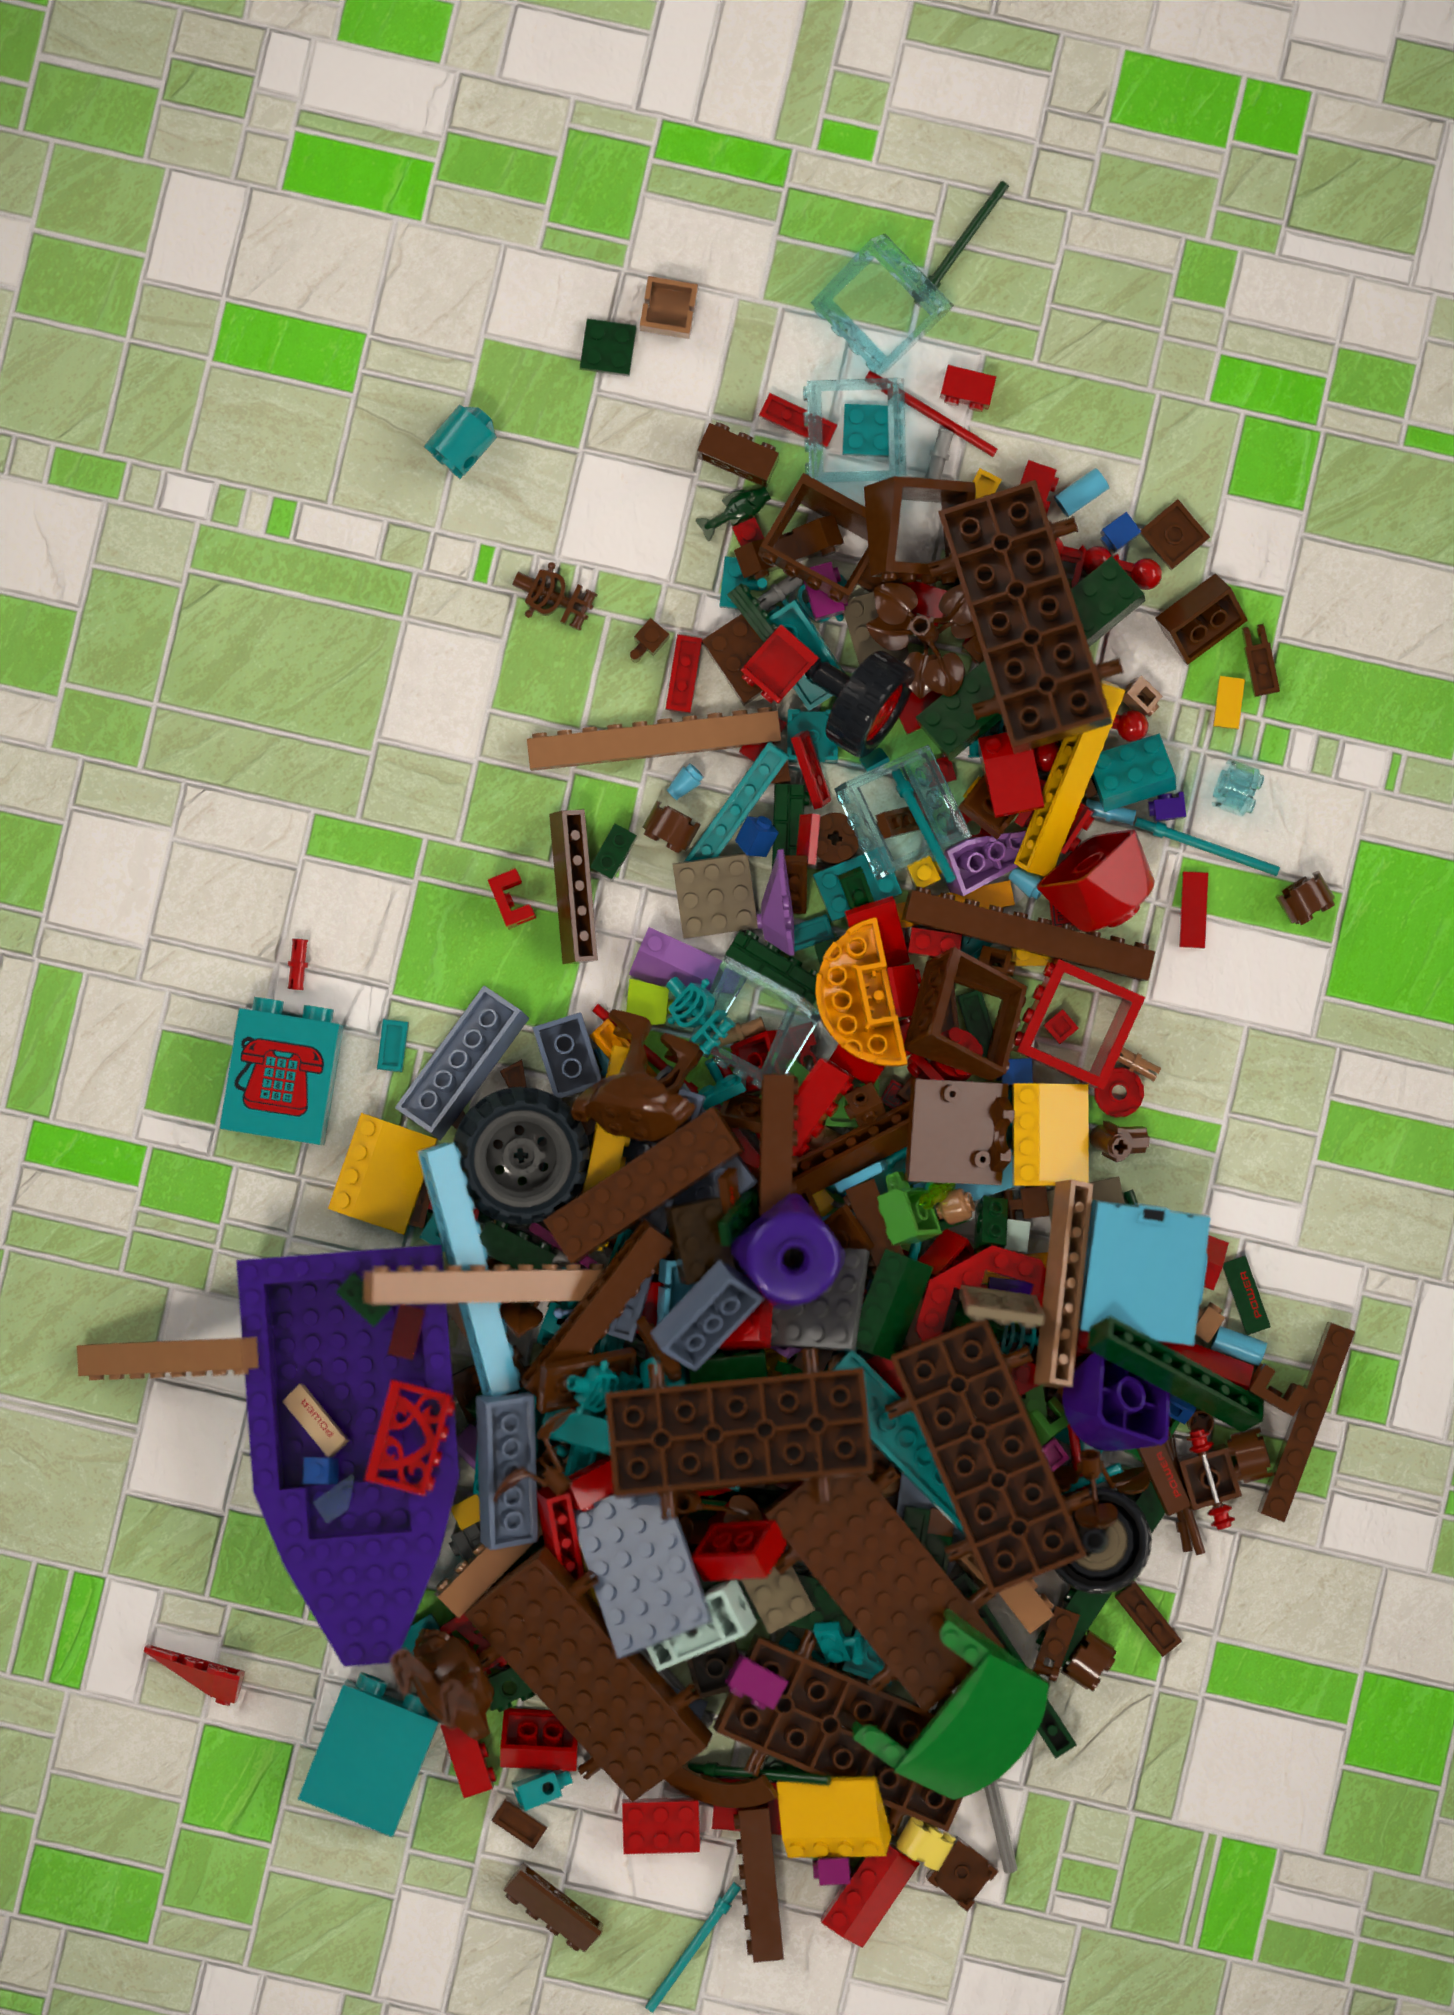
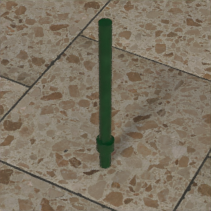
M1001 181L934 274L928 276L923 283V289L914 300L915 304L922 307L932 292L935 293L938 290L942 278L1009 188L1007 183Z
M707 1761L706 1764L688 1762L687 1764L692 1771L717 1778L718 1775L755 1778L765 1774L768 1780L825 1786H829L831 1783L830 1775L760 1769L759 1775L754 1776L752 1775L753 1773L750 1774L744 1771V1767L719 1765L718 1762Z

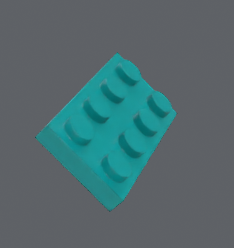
M797 599L770 615L769 619L772 622H775L778 627L782 624L814 654L821 658L822 662H828L844 672ZM805 675L793 687L808 711L833 696L815 685L812 679H807Z

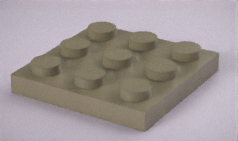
M745 853L672 863L683 939L758 928L749 860Z
M966 1285L960 1286L959 1296L966 1315H970L971 1319L983 1321L985 1318H991L1001 1324H1010L1011 1321L1019 1322L1020 1325L1028 1328H1035L1036 1325L1043 1326L1045 1315L1036 1295Z

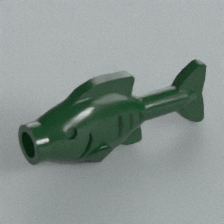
M764 486L758 489L734 491L722 499L726 506L723 513L711 520L697 518L696 523L703 530L706 540L710 541L717 527L728 521L731 522L732 526H736L740 521L753 518L771 497Z

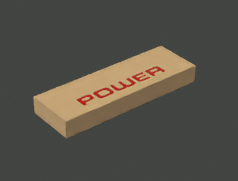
M299 1384L282 1401L327 1457L332 1458L349 1441L304 1384Z

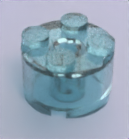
M1229 759L1226 762L1227 765H1230L1227 771H1221L1216 782L1213 797L1217 798V802H1212V806L1242 817L1246 812L1252 813L1256 803V799H1253L1256 789L1259 790L1261 788L1264 775H1261L1260 770Z

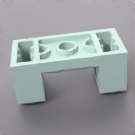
M737 1580L722 1581L713 1585L704 1594L713 1622L697 1628V1634L693 1635L686 1632L646 1648L657 1671L743 1637L753 1628L757 1621Z

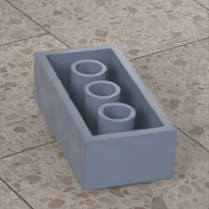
M719 1260L654 1328L651 1334L661 1351L691 1370L696 1371L764 1300V1297L754 1281L722 1260Z

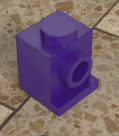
M1184 791L1178 792L1175 798H1173L1172 793L1158 795L1157 800L1148 801L1149 816H1153L1154 822L1184 819L1186 817Z

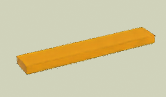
M1010 880L984 885L965 896L952 892L946 893L956 896L955 901L964 903L965 899L980 902L979 907L989 909V905L1001 908L1015 905ZM906 902L896 904L902 929L919 925L902 920Z

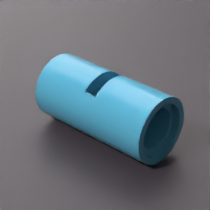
M1094 468L1055 495L1054 499L1061 511L1069 517L1110 488L1100 471Z
M1220 1326L1214 1334L1210 1349L1259 1366L1264 1357L1267 1342Z

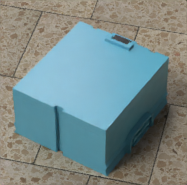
M1092 1199L1078 1325L1080 1330L1089 1331L1091 1326L1108 1316H1112L1154 1340L1194 1345L1199 1304L1202 1302L1208 1260L1206 1249L1211 1217L1204 1214L1170 1210L1164 1206L1142 1203L1131 1205Z

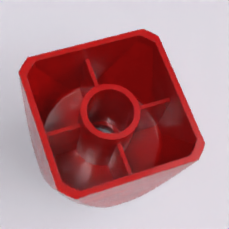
M1130 829L1093 835L1084 840L1074 852L1070 853L1037 884V889L1077 929L1083 932H1093L1107 926L1110 928L1119 926L1131 919L1139 911L1140 904L1152 892L1155 880L1136 830Z

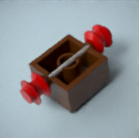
M1204 1428L1191 1430L1189 1432L1190 1436L1186 1437V1440L1192 1441L1193 1446L1189 1448V1451L1192 1453L1176 1457L1192 1510H1197L1213 1505L1207 1515L1214 1517V1521L1210 1525L1216 1526L1217 1530L1232 1526L1231 1522L1235 1520V1517L1229 1516L1228 1512L1232 1507L1223 1504V1502L1242 1496L1229 1449L1225 1443L1212 1447L1214 1443L1207 1441L1210 1431H1205Z

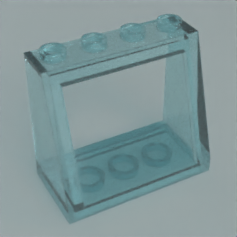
M886 234L870 239L811 301V304L815 307V313L820 318L826 319L832 325L831 329L839 337H844L849 343L850 350L856 355H861L866 361V366L873 373H878L879 375L887 372L954 307L944 294ZM874 258L883 265L930 315L888 357L832 300Z
M873 378L807 381V386L803 387L804 402L808 403V412H804V426L808 427V437H805L804 447L805 452H809V462L805 464V474L819 482L881 481L892 476L907 477L904 379ZM822 391H888L889 470L824 472Z
M929 745L848 780L834 789L837 800L847 815L848 824L853 828L859 847L864 851L869 862V868L877 880L903 870L928 857H932L933 854L927 845L893 860L859 788L869 782L901 768L905 779L912 785L914 789L913 795L943 852L972 836Z
M725 956L709 991L715 998V1006L709 1018L717 1009L727 1012L744 983L788 1006L762 1070L720 1046H714L709 1054L715 1058L714 1063L724 1069H727L728 1066L734 1068L733 1073L744 1080L747 1077L752 1078V1084L761 1089V1073H787L821 1017L818 1009L802 996L736 960ZM701 1025L694 1028L689 1039L690 1042L694 1043L691 1038L702 1027ZM706 1038L702 1043H695V1044H697V1045L703 1044V1043L707 1040V1038ZM703 1052V1057L708 1058L709 1055Z

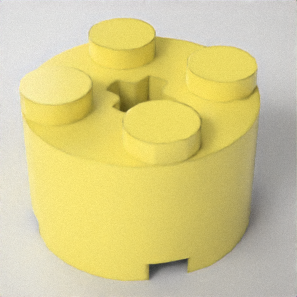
M911 1816L895 1846L911 1859L919 1860L924 1863V1866L939 1871L956 1838L945 1831L942 1833L937 1830V1827Z

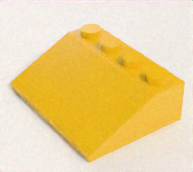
M1012 1084V1107L1015 1110L1012 1123V1186H1055L1056 1182L1071 1179L1089 1183L1088 1084Z
M361 1113L328 1209L405 1235L424 1181L417 1151L436 1146L438 1139Z
M876 1777L831 1778L829 1786L777 1781L782 1840L788 1858L886 1856L892 1835Z

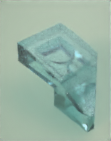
M353 1475L313 1501V1504L327 1524L349 1510L354 1484Z

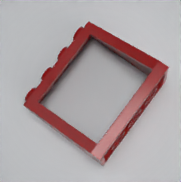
M1053 959L1052 962L1049 961L1044 969L1043 975L1045 978L1042 985L1038 984L1033 993L1035 1001L1032 1007H1028L1023 1015L1022 1021L1025 1023L1021 1031L1018 1030L1015 1034V1046L1012 1051L1031 1058L1083 1084H1088L1092 1088L1104 1090L1146 997L1063 960ZM1064 973L1122 998L1089 1072L1031 1047Z

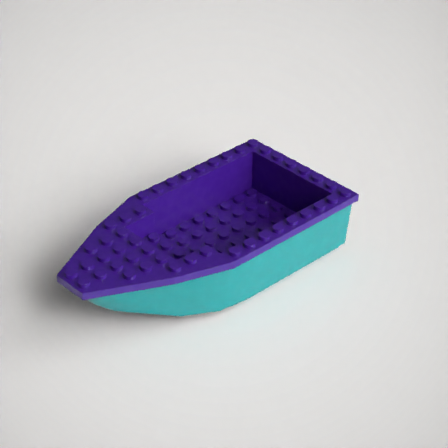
M442 1244L236 1260L242 1338L257 1337L259 1368L248 1369L249 1374H245L253 1493L286 1571L343 1667L391 1663V1657L402 1649L441 1552L460 1476L455 1409L453 1416L447 1417L445 1426L449 1427L446 1441H441L439 1451L443 1452L439 1467L434 1466L432 1476L436 1477L432 1492L428 1491L426 1496L365 1481L364 1479L392 1379L452 1394V1401H454L447 1303L390 1304L393 1308L373 1327L341 1298L336 1291L354 1272L364 1280V1271H373V1266H388L389 1271H397V1266H413V1271H422V1266H437V1270H444ZM299 1384L305 1385L349 1439L332 1457L339 1458L338 1484L303 1483L304 1457H329H327L282 1402ZM404 1389L400 1393V1395L415 1405L423 1396V1394ZM428 1399L424 1401L419 1408L422 1413L430 1406H433L430 1409L432 1416H437L440 1413L441 1407L437 1400ZM407 1411L404 1417L402 1412H398L396 1420L403 1423L408 1419L410 1413ZM415 1418L407 1427L391 1430L389 1434L402 1445L404 1457L416 1452L426 1443L424 1433ZM439 1422L435 1424H430L434 1432V1436L436 1435ZM389 1446L387 1448L388 1455L395 1453L394 1460L398 1459L397 1448ZM431 1451L420 1459L427 1465ZM405 1466L404 1476L406 1480L410 1483H418L423 1477L422 1469L415 1468L414 1476H412L408 1466ZM398 1469L380 1470L378 1476L400 1481Z

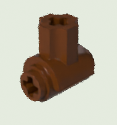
M1104 1120L1103 1125L1093 1128L1089 1136L1091 1145L1102 1151L1103 1156L1114 1162L1123 1161L1129 1154L1145 1153L1150 1142L1147 1128L1143 1126L1119 1127L1110 1121Z

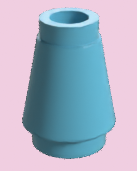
M690 763L687 767H682L667 791L675 800H678L699 786L704 776Z
M1019 867L1012 870L1008 879L1029 898L1033 897L1037 900L1042 895L1037 889V884L1044 877L1027 872Z

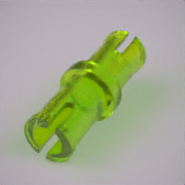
M934 1182L929 1186L928 1191L920 1196V1205L927 1202L923 1208L927 1210L933 1208L936 1203H941L947 1198L948 1192L955 1189L956 1183Z

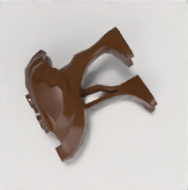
M612 1009L609 1013V1018L617 1024L613 1034L631 1041L629 1052L619 1074L611 1075L598 1081L574 1100L571 1115L573 1119L587 1122L589 1118H593L606 1133L614 1136L647 1141H657L668 1137L695 1111L696 1105L679 1095V1090L682 1089L686 1076L699 1063L703 1056V1051L695 1043L672 1034H662L660 1038L661 1043L668 1048L664 1057L676 1063V1065L666 1077L658 1081L657 1078L646 1073L648 1058L644 1050V1042L652 1029L650 1021L640 1015Z
M421 1629L418 1638L415 1640L414 1656L409 1650L403 1648L397 1651L390 1659L401 1693L409 1695L413 1680L417 1696L432 1718L448 1728H460L474 1740L487 1737L491 1732L486 1714L493 1702L495 1691L474 1647L463 1639L452 1637L447 1632L438 1631L437 1629Z

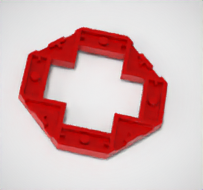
M991 1245L928 1280L915 1326L919 1339L924 1341L941 1334L954 1288L960 1289L961 1285L981 1288L985 1270L1033 1284L1030 1295L1037 1296L1042 1308L1046 1268L1042 1260ZM1028 1362L1012 1369L1011 1374L1020 1395L1039 1386L1034 1384L1036 1364Z

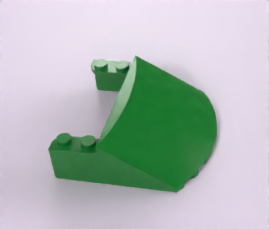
M946 1608L944 1611L945 1623L940 1629V1639L943 1644L974 1666L972 1671L908 1749H905L873 1725L863 1726L855 1721L852 1724L853 1739L892 1766L895 1773L952 1800H956L978 1792L996 1781L1024 1754L1042 1722L1048 1698V1682L950 1609Z

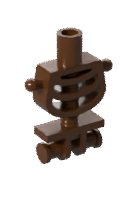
M554 562L548 563V571L540 569L535 579L521 572L517 573L512 585L528 592L525 599L526 605L530 607L525 612L527 618H531L534 611L543 616L551 615L561 605L564 608L566 607V610L560 622L566 625L570 614H573L575 617L569 626L578 631L582 630L581 626L584 620H588L589 617L585 615L587 609H593L592 603L598 594L586 589L583 600H580L578 597L583 586L578 584L572 597L567 598L565 596L566 585L564 578L557 573H553L556 567ZM547 577L551 579L549 589L548 587L546 588ZM555 580L561 583L560 593L554 591ZM543 596L544 600L539 604H535ZM549 601L555 603L549 609H542L548 604ZM575 604L582 606L580 612L573 609Z

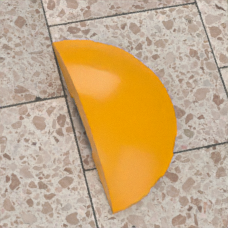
M876 917L852 926L828 948L816 978V1003L819 1015L828 1033L848 1053L876 1065L904 1066L908 1065L898 1016L894 1008L886 970L887 964Z

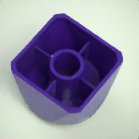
M788 1194L746 1227L730 1245L732 1255L773 1307L781 1310L804 1305L825 1292L839 1275L846 1255L844 1249L802 1196L798 1194ZM796 1247L802 1250L801 1259L797 1264L784 1266L782 1256L787 1249Z
M1094 1352L1074 1368L1072 1387H1064L1063 1406L1069 1425L1078 1438L1086 1445L1102 1451H1118L1158 1446L1168 1440L1170 1393Z

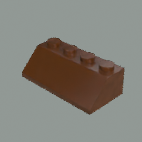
M524 1862L504 1887V1891L507 1893L505 1897L515 1905L521 1903L527 1908L525 1912L535 1920L539 1918L547 1923L546 1928L556 1936L560 1933L568 1939L566 1941L567 1945L577 1952L579 1949L586 1952L603 1932L604 1924Z

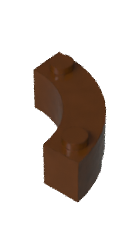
M831 515L817 518L792 529V532L782 534L774 549L797 562H801L819 554H822V557L836 552L835 547L844 544L835 516ZM764 539L752 541L734 550L744 579L754 576L755 580H759L769 576V572L781 569L776 565L766 564L757 555Z

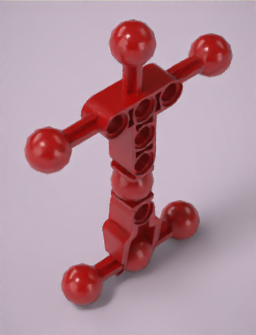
M1059 537L1055 541L1061 561L1076 564L1071 589L1079 583L1082 569L1089 575L1112 556L1102 546H1094L1086 550L1084 545H1082L1079 549L1064 546ZM1118 554L1112 556L1140 589L1150 590L1160 583L1162 570L1156 561L1144 558L1136 563L1119 560ZM1129 710L1122 715L1116 714L1111 728L1116 729L1122 739L1134 742L1146 736L1149 723L1143 713L1137 710ZM1058 741L1033 749L1038 770L1043 772L1051 771L1060 749L1057 745Z

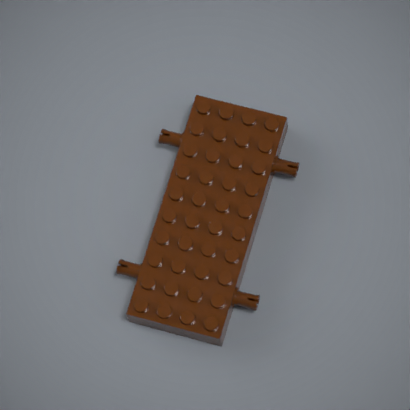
M1036 480L938 511L951 553L949 557L928 562L932 578L952 571L958 574L995 691L994 698L972 704L976 720L997 712L1002 714L1014 755L1113 724L1100 682H1102V679L1124 673L1119 657L1098 665L1094 663L1055 542L1058 537L1078 532L1074 516L1055 523L1049 522Z
M985 1318L983 1321H969L891 1354L890 1358L906 1394L905 1397L884 1406L886 1412H889L888 1417L890 1420L910 1411L915 1414L966 1534V1539L945 1547L947 1555L949 1554L948 1558L950 1562H953L971 1553L975 1555L989 1591L993 1595L1087 1556V1551L1083 1548L1082 1539L1071 1515L1073 1511L1094 1503L1087 1488L1071 1496H1063L1011 1374L1013 1368L1033 1361L1031 1354H1028L1029 1349L1027 1346H1024L1007 1355L1002 1353L988 1318Z
M811 1348V1359H809L808 1349L801 1350L804 1367L802 1374L668 1387L665 1386L663 1363H656L657 1374L655 1373L654 1364L647 1365L649 1388L605 1393L614 1497L616 1499L657 1495V1497H660L661 1520H669L668 1509H670L671 1519L678 1518L675 1495H678V1493L812 1480V1482H815L816 1505H823V1494H825L826 1504H832L830 1480L839 1477L874 1474L864 1369L819 1371L818 1348Z
M891 1465L875 1479H869L867 1475L833 1478V1480H830L832 1504H826L825 1494H823V1505H816L815 1482H812V1480L798 1481L762 1510L769 1520L776 1521L783 1537L789 1544V1549L779 1557L774 1568L780 1575H783L797 1561H803L885 1663L883 1665L884 1668L867 1681L876 1694L894 1679L895 1681L899 1680L919 1707L926 1713L959 1686L968 1676L974 1666L943 1644L940 1639V1629L945 1623L944 1611L946 1608L950 1609L998 1646L1005 1648L978 1615V1610L996 1595H991L985 1583L969 1598L964 1597L883 1497V1491L897 1479L901 1478Z
M544 1546L491 1586L465 1612L464 1615L491 1644L484 1651L480 1652L478 1657L481 1662L486 1660L482 1665L488 1667L502 1656L591 1755L589 1760L578 1766L580 1775L586 1772L583 1776L584 1779L588 1780L592 1775L603 1769L626 1796L634 1802L708 1747L713 1733L688 1707L690 1703L700 1697V1692L698 1689L692 1692L695 1685L689 1684L677 1694L640 1652L622 1659L617 1658L602 1610L587 1593L589 1589L599 1583L597 1575L591 1578L590 1576L594 1572L588 1570L583 1576L575 1580L549 1549Z
M805 1629L798 1648L794 1650L754 1634L745 1657L785 1678L788 1684L774 1709L766 1706L765 1710L751 1703L753 1698L745 1694L741 1698L730 1691L728 1692L713 1728L717 1733L750 1746L753 1749L743 1770L758 1776L766 1755H770L812 1774L830 1775L831 1778L876 1777L882 1802L890 1808L887 1820L891 1835H897L904 1815L912 1816L948 1832L963 1797L952 1800L895 1773L892 1766L853 1739L852 1724L857 1721L863 1726L873 1725L905 1749H908L954 1692H950L940 1700L935 1709L928 1710L925 1713L914 1702L884 1689L876 1694L867 1682L813 1659L811 1654L817 1643L814 1631L811 1632V1630Z

